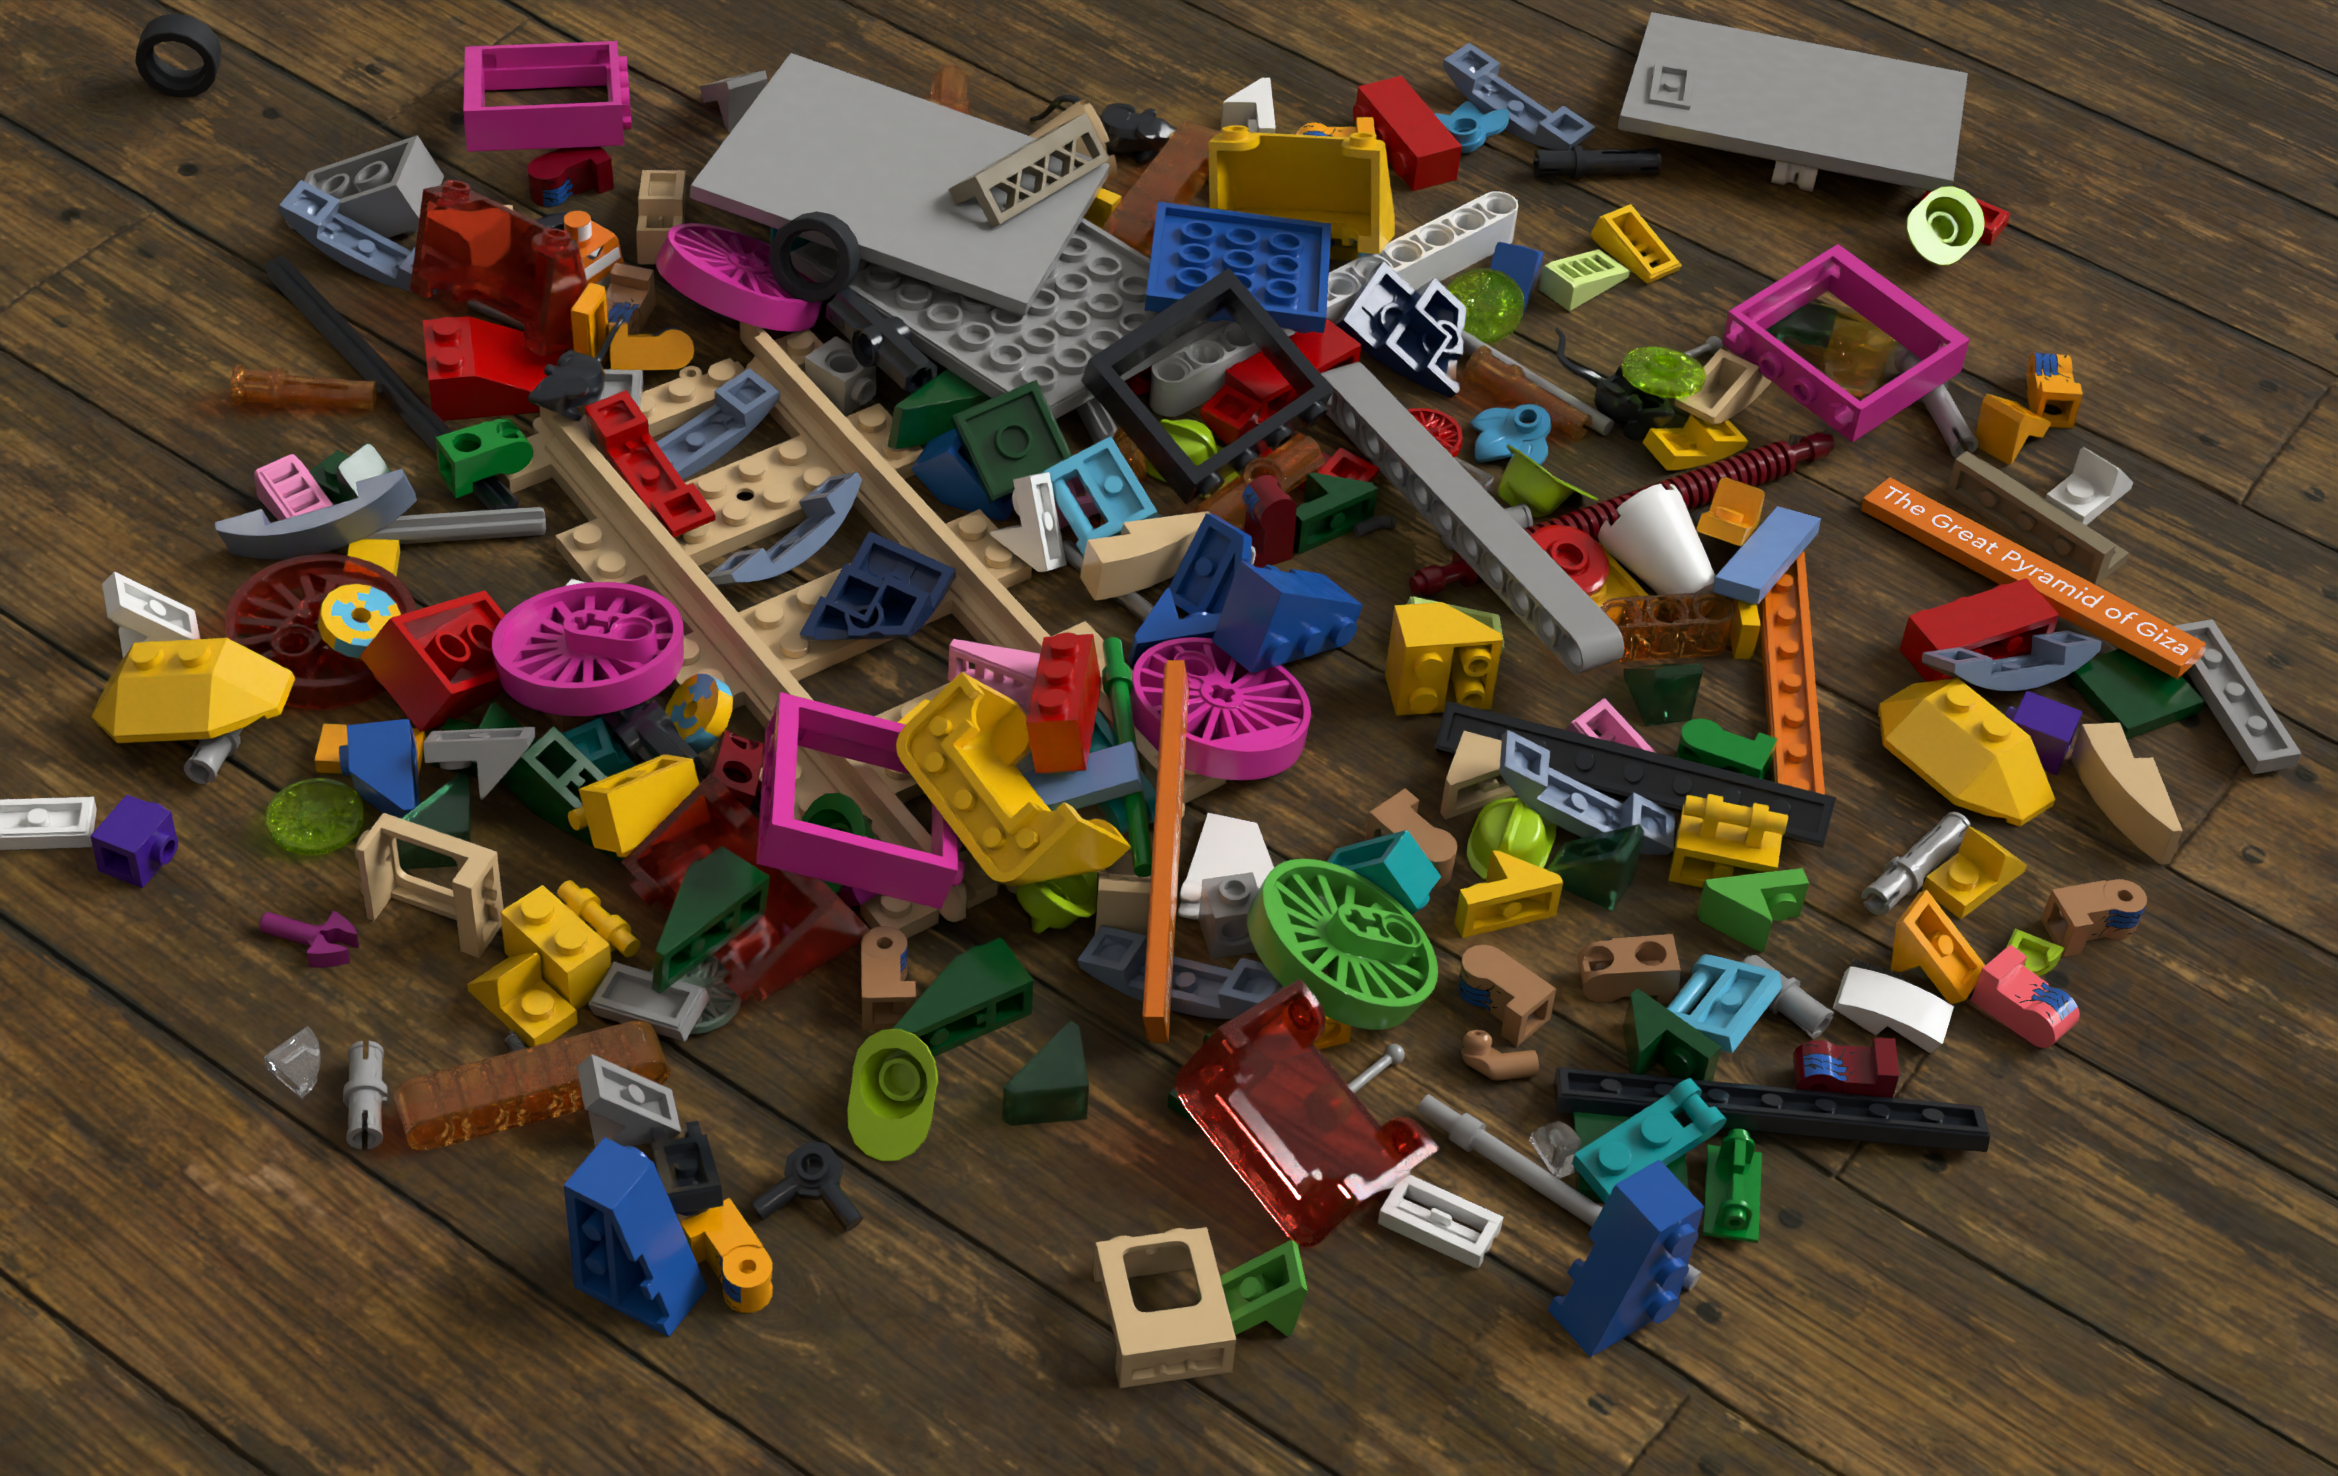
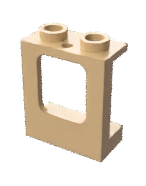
M386 813L381 815L371 830L364 831L360 836L355 849V858L359 862L361 875L360 890L361 894L364 895L367 919L375 921L391 898L457 920L460 951L480 958L502 926L500 911L503 910L497 852ZM396 838L452 857L458 865V874L452 881L453 890L406 874L400 867Z
M1207 1227L1189 1230L1176 1228L1160 1234L1138 1237L1118 1236L1108 1241L1096 1242L1095 1282L1102 1281L1117 1346L1115 1370L1120 1388L1232 1372L1236 1337ZM1193 1269L1201 1298L1200 1303L1190 1307L1154 1312H1141L1135 1308L1128 1282L1129 1277Z

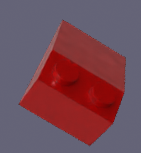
M470 316L423 320L431 407L443 421L540 412V407L530 403L528 396L548 376L544 374L545 366L548 364L556 366L560 356L565 353L564 344Z
M484 590L391 617L359 657L372 671L375 679L384 686L401 707L405 716L422 732L445 724L448 718L457 719L505 691L501 685L492 652L493 633L505 614Z

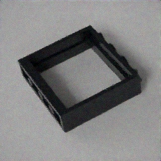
M1229 268L1090 358L1081 380L1186 505L1200 495L1204 497L1209 493L1212 496L1225 483L1224 479L1233 472H1236L1238 475L1247 472L1258 462L1259 455L1268 448H1271L1273 452L1282 448L1294 436L1293 431L1302 425H1305L1307 428L1314 426L1317 419L1328 412L1326 405L1334 391L1331 385ZM1225 308L1300 397L1199 466H1196L1120 376Z

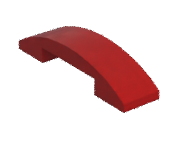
M1226 384L1216 392L1200 411V416L1227 445H1230L1265 421L1260 418L1263 404ZM1295 436L1277 451L1273 452L1271 448H1268L1259 455L1260 458L1254 465L1265 473L1275 476L1277 479L1305 491L1308 473H1320L1372 482L1378 476L1380 468L1342 447L1331 457Z
M627 390L584 407L590 426L612 467L673 538L716 520L714 511L694 483L685 484L649 433L648 419Z

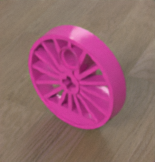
M698 223L676 225L669 230L656 258V267L659 273L679 292L710 310L753 326L787 332L808 330L816 324L823 301L812 303L795 299L782 290L772 275L769 263L771 245L734 230ZM797 270L800 276H802L809 282L816 283L815 281H813L812 279H810L809 277H807L806 275Z
M617 582L579 583L540 593L513 608L503 617L493 633L492 652L501 685L514 700L522 705L544 713L563 716L606 714L638 705L654 697L673 682L679 674L684 661L683 621L677 608L668 599L647 588ZM595 675H598L601 680L595 681Z
M1199 637L1164 641L1149 648L1138 658L1131 673L1133 688L1129 693L1134 726L1158 752L1164 664H1167V660H1185L1189 699L1184 769L1219 779L1256 780L1274 776L1285 771L1301 756L1310 723L1311 706L1301 684L1281 665L1251 673L1213 643L1211 638ZM1234 677L1239 679L1232 684Z

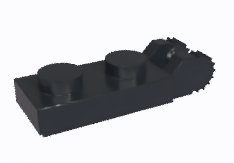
M686 1122L684 1138L669 1140L664 1126L651 1128L653 1162L675 1213L694 1216L706 1212L709 1208L724 1206L721 1183L707 1134L702 1135L699 1122Z

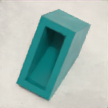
M1408 830L1336 848L1327 860L1329 863L1347 868L1372 881L1395 898L1410 914L1418 912L1429 902L1430 896L1428 894L1441 878V875Z

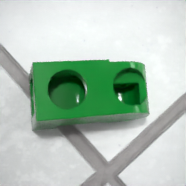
M506 418L491 422L486 421L436 437L437 472L455 498L473 493V482L499 473L509 475L523 470L530 463L534 453L532 445L519 427L512 420Z
M1693 719L1686 722L1682 727L1675 758L1765 779L1771 766L1777 738L1759 732L1755 741L1724 731L1717 723L1711 720Z

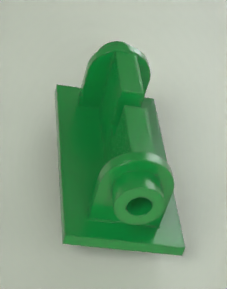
M1744 1129L1730 1130L1728 1136L1722 1140L1721 1146H1707L1702 1235L1758 1243L1762 1153L1754 1152L1755 1143Z

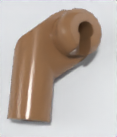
M1472 1030L1464 1035V1048H1462L1461 1054L1465 1064L1491 1080L1502 1081L1538 1076L1539 1061L1535 1050L1501 1053L1491 1047L1492 1038L1484 1030Z

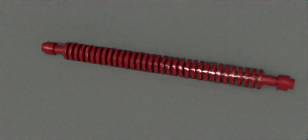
M1822 432L1801 437L1799 443L1792 446L1786 441L1779 440L1657 482L1656 484L1524 528V530L1531 535L1542 527L1564 525L1575 527L1589 534L1596 541H1599L1598 534L1603 523L1607 520L1612 526L1621 517L1616 509L1638 492L1653 485L1662 484L1665 490H1669L1670 484L1675 485L1681 493L1687 509L1690 510L1712 502L1719 481L1723 477L1753 487L1793 474L1797 462L1806 460L1811 463L1827 457L1830 451L1834 449V440L1830 434H1823ZM1455 552L1451 564L1442 567L1434 564L1416 570L1415 576L1409 579V586L1415 595L1422 594V596L1427 597L1444 591L1447 584L1459 581L1464 587H1470L1484 582V580Z

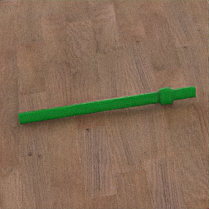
M1110 637L1102 643L1105 667L1101 672L1103 690L1110 697L1116 745L1132 741L1138 755L1129 695L1133 688L1131 669L1125 664L1122 641L1117 637ZM1142 790L1123 797L1134 873L1139 877H1148L1151 875L1152 846L1144 791Z

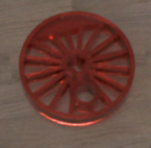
M311 554L277 562L254 574L233 595L225 615L226 638L292 671L295 681L285 705L305 709H333L366 701L379 695L386 689L375 679L372 671L361 658L343 655L333 650L323 640L318 628L319 614L322 603L330 592L340 586L351 584L372 586L385 592L397 604L401 615L415 611L416 606L411 593L395 575L370 561L338 554ZM300 588L304 599L300 601L290 591ZM272 599L276 604L271 603L268 600ZM358 619L355 620V621L360 622V623H365V622L362 621V620H358ZM341 663L353 674L345 676ZM328 665L332 679L319 680L320 673Z

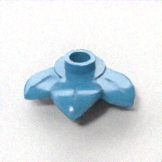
M1470 101L1464 102L1450 116L1434 113L1462 146L1461 153L1475 151L1484 144L1487 137L1502 132L1509 123L1508 109H1498L1484 115Z
M1524 404L1513 410L1499 407L1491 408L1479 413L1470 422L1471 427L1481 433L1475 443V461L1477 463L1512 457L1513 454L1506 448L1507 444L1518 449L1540 466L1548 455V446L1545 439L1551 430V417L1539 405Z

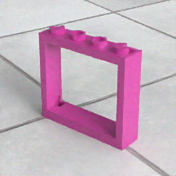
M617 41L465 47L463 112L467 152L624 145L623 130H632L627 56L618 57ZM582 86L608 87V102L485 107V90Z
M1837 244L1728 312L1722 344L1740 358L1759 366V372L1765 378L1792 396L1798 403L1825 421L1831 428L1838 431L1851 442H1854L1960 373L1970 339ZM1829 291L1923 361L1859 401L1768 333L1766 329Z
M782 692L779 693L765 730L756 864L942 909L951 886H960L965 866L964 860L958 859L963 842L933 803L931 853L793 819L797 746L910 774L900 761L896 748L899 733L905 724Z

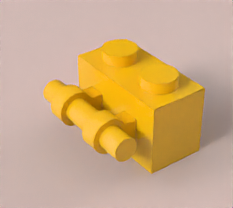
M666 754L580 788L582 807L568 813L569 823L574 830L577 831L587 826L589 827L594 848L616 852L618 857H628L642 853L647 849L646 843L657 838L670 839L682 836L690 831V824L707 818L693 759Z
M1708 794L1706 799L1687 795L1676 834L1668 881L1703 888L1706 879L1777 871L1782 835L1786 831L1788 815L1769 811L1768 805L1753 803L1751 808L1723 802L1722 796Z
M568 880L557 891L558 897L567 905L542 885L500 911L505 954L510 957L537 952L540 955L543 981L578 1010L590 1002L612 965L611 952L617 949L625 957H631L639 950L641 943L631 934V926L617 914L610 915L601 907V900L595 893L588 888H580L572 880ZM585 922L592 926L597 932L591 929Z

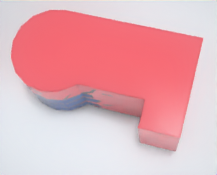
M2010 944L1982 968L1970 1001L2036 1047H2051L2079 1021L2080 1013L2078 1006L2066 992L2059 988L2049 987L2047 982L2026 968L2024 964L2027 956Z

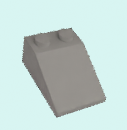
M416 135L309 171L304 182L339 199L338 213L389 238L402 233L410 235L424 227L423 209H431L444 175L419 136ZM285 221L290 229H294L287 221Z

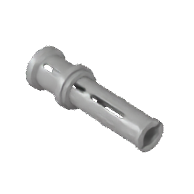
M1903 348L1897 354L1894 364L1897 371L1903 374L1923 360L1907 348ZM1946 381L1917 401L1925 404L1943 435L1950 453L1957 458L1965 452L1960 442H1965L1971 454L1977 449L1979 443L1959 412L1950 393L1947 391L1949 381Z

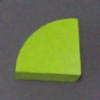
M2016 928L2007 945L2008 947L2011 944L2027 956L2024 966L2038 977L2048 973L2058 964L2064 947Z

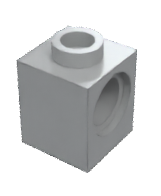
M835 336L805 357V374L844 416H847L861 405L867 404L876 395V365L872 367L860 365L855 359L851 345L838 336Z
M1253 872L1202 879L1198 921L1211 959L1256 952L1250 939L1247 925L1249 907L1259 890Z

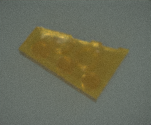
M1820 303L1819 319L1824 375L1861 401L1879 389L1899 342L1852 308Z

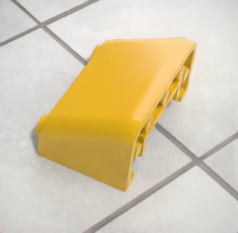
M1232 125L1223 127L1222 133L1214 136L1208 142L1210 208L1330 223L1331 238L1342 239V245L1351 246L1357 240L1358 253L1380 254L1394 237L1395 215L1386 147L1383 141L1376 139V134L1356 132L1350 134V137L1255 133L1248 132V127Z
M960 672L899 733L896 748L900 761L985 873L994 881L1013 887L1103 871L1112 866L1131 848L1117 828L1107 821L1100 819L1085 820L1080 817L1073 806L1065 802L1055 811H1051L1016 767V764L1031 749L1026 726L1027 714L1016 701L963 672Z

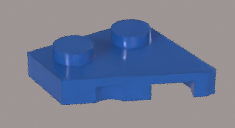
M1206 513L1169 586L1174 604L1190 614L1202 611L1210 614L1221 613L1240 560L1251 563L1252 537L1215 514Z

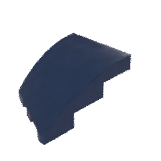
M1383 261L1372 270L1335 325L1359 342L1361 349L1409 380L1450 398L1460 390V383L1456 382L1457 361L1463 355L1464 341L1462 339V329L1465 326L1466 306L1436 278H1433L1419 289L1414 290Z
M869 531L850 565L844 564L826 598L820 596L800 632V637L804 640L910 638L926 623L941 603L956 578L955 568Z

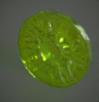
M1490 268L1471 269L1457 276L1447 287V290L1466 306L1465 326L1462 330L1484 343L1496 342L1509 336L1521 323L1525 310L1523 292L1516 281L1502 271Z
M1648 346L1636 348L1626 354L1621 366L1623 376L1630 384L1644 392L1661 397L1680 398L1692 396L1701 391L1706 380L1705 369L1696 359L1683 352L1665 347Z
M328 778L304 779L290 784L273 797L266 809V827L273 841L287 851L302 855L326 854L342 848L357 836L364 824L363 802L357 792L343 782Z

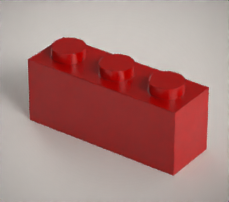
M1402 75L1358 86L1356 105H1354L1352 111L1355 124L1358 117H1373L1376 139L1385 143L1388 162L1392 165L1395 173L1402 177L1412 191L1457 180L1462 146Z
M1327 318L1324 333L1296 332L1288 336L1319 373L1359 362L1361 344ZM1262 351L1242 362L1235 363L1225 371L1224 384L1263 404L1260 417L1263 420L1268 419L1300 397Z
M2025 578L2006 585L2001 584L1991 590L1969 597H1961L1951 603L1929 610H1921L1910 615L1899 650L1926 682L1955 679L1922 662V653L1961 647L1993 658L1992 660L2029 655L2032 648V636L2053 633L2059 614L2030 581Z
M1065 632L1043 638L1026 720L1035 773L1085 771L1087 769L1102 685L1093 634L1076 635Z

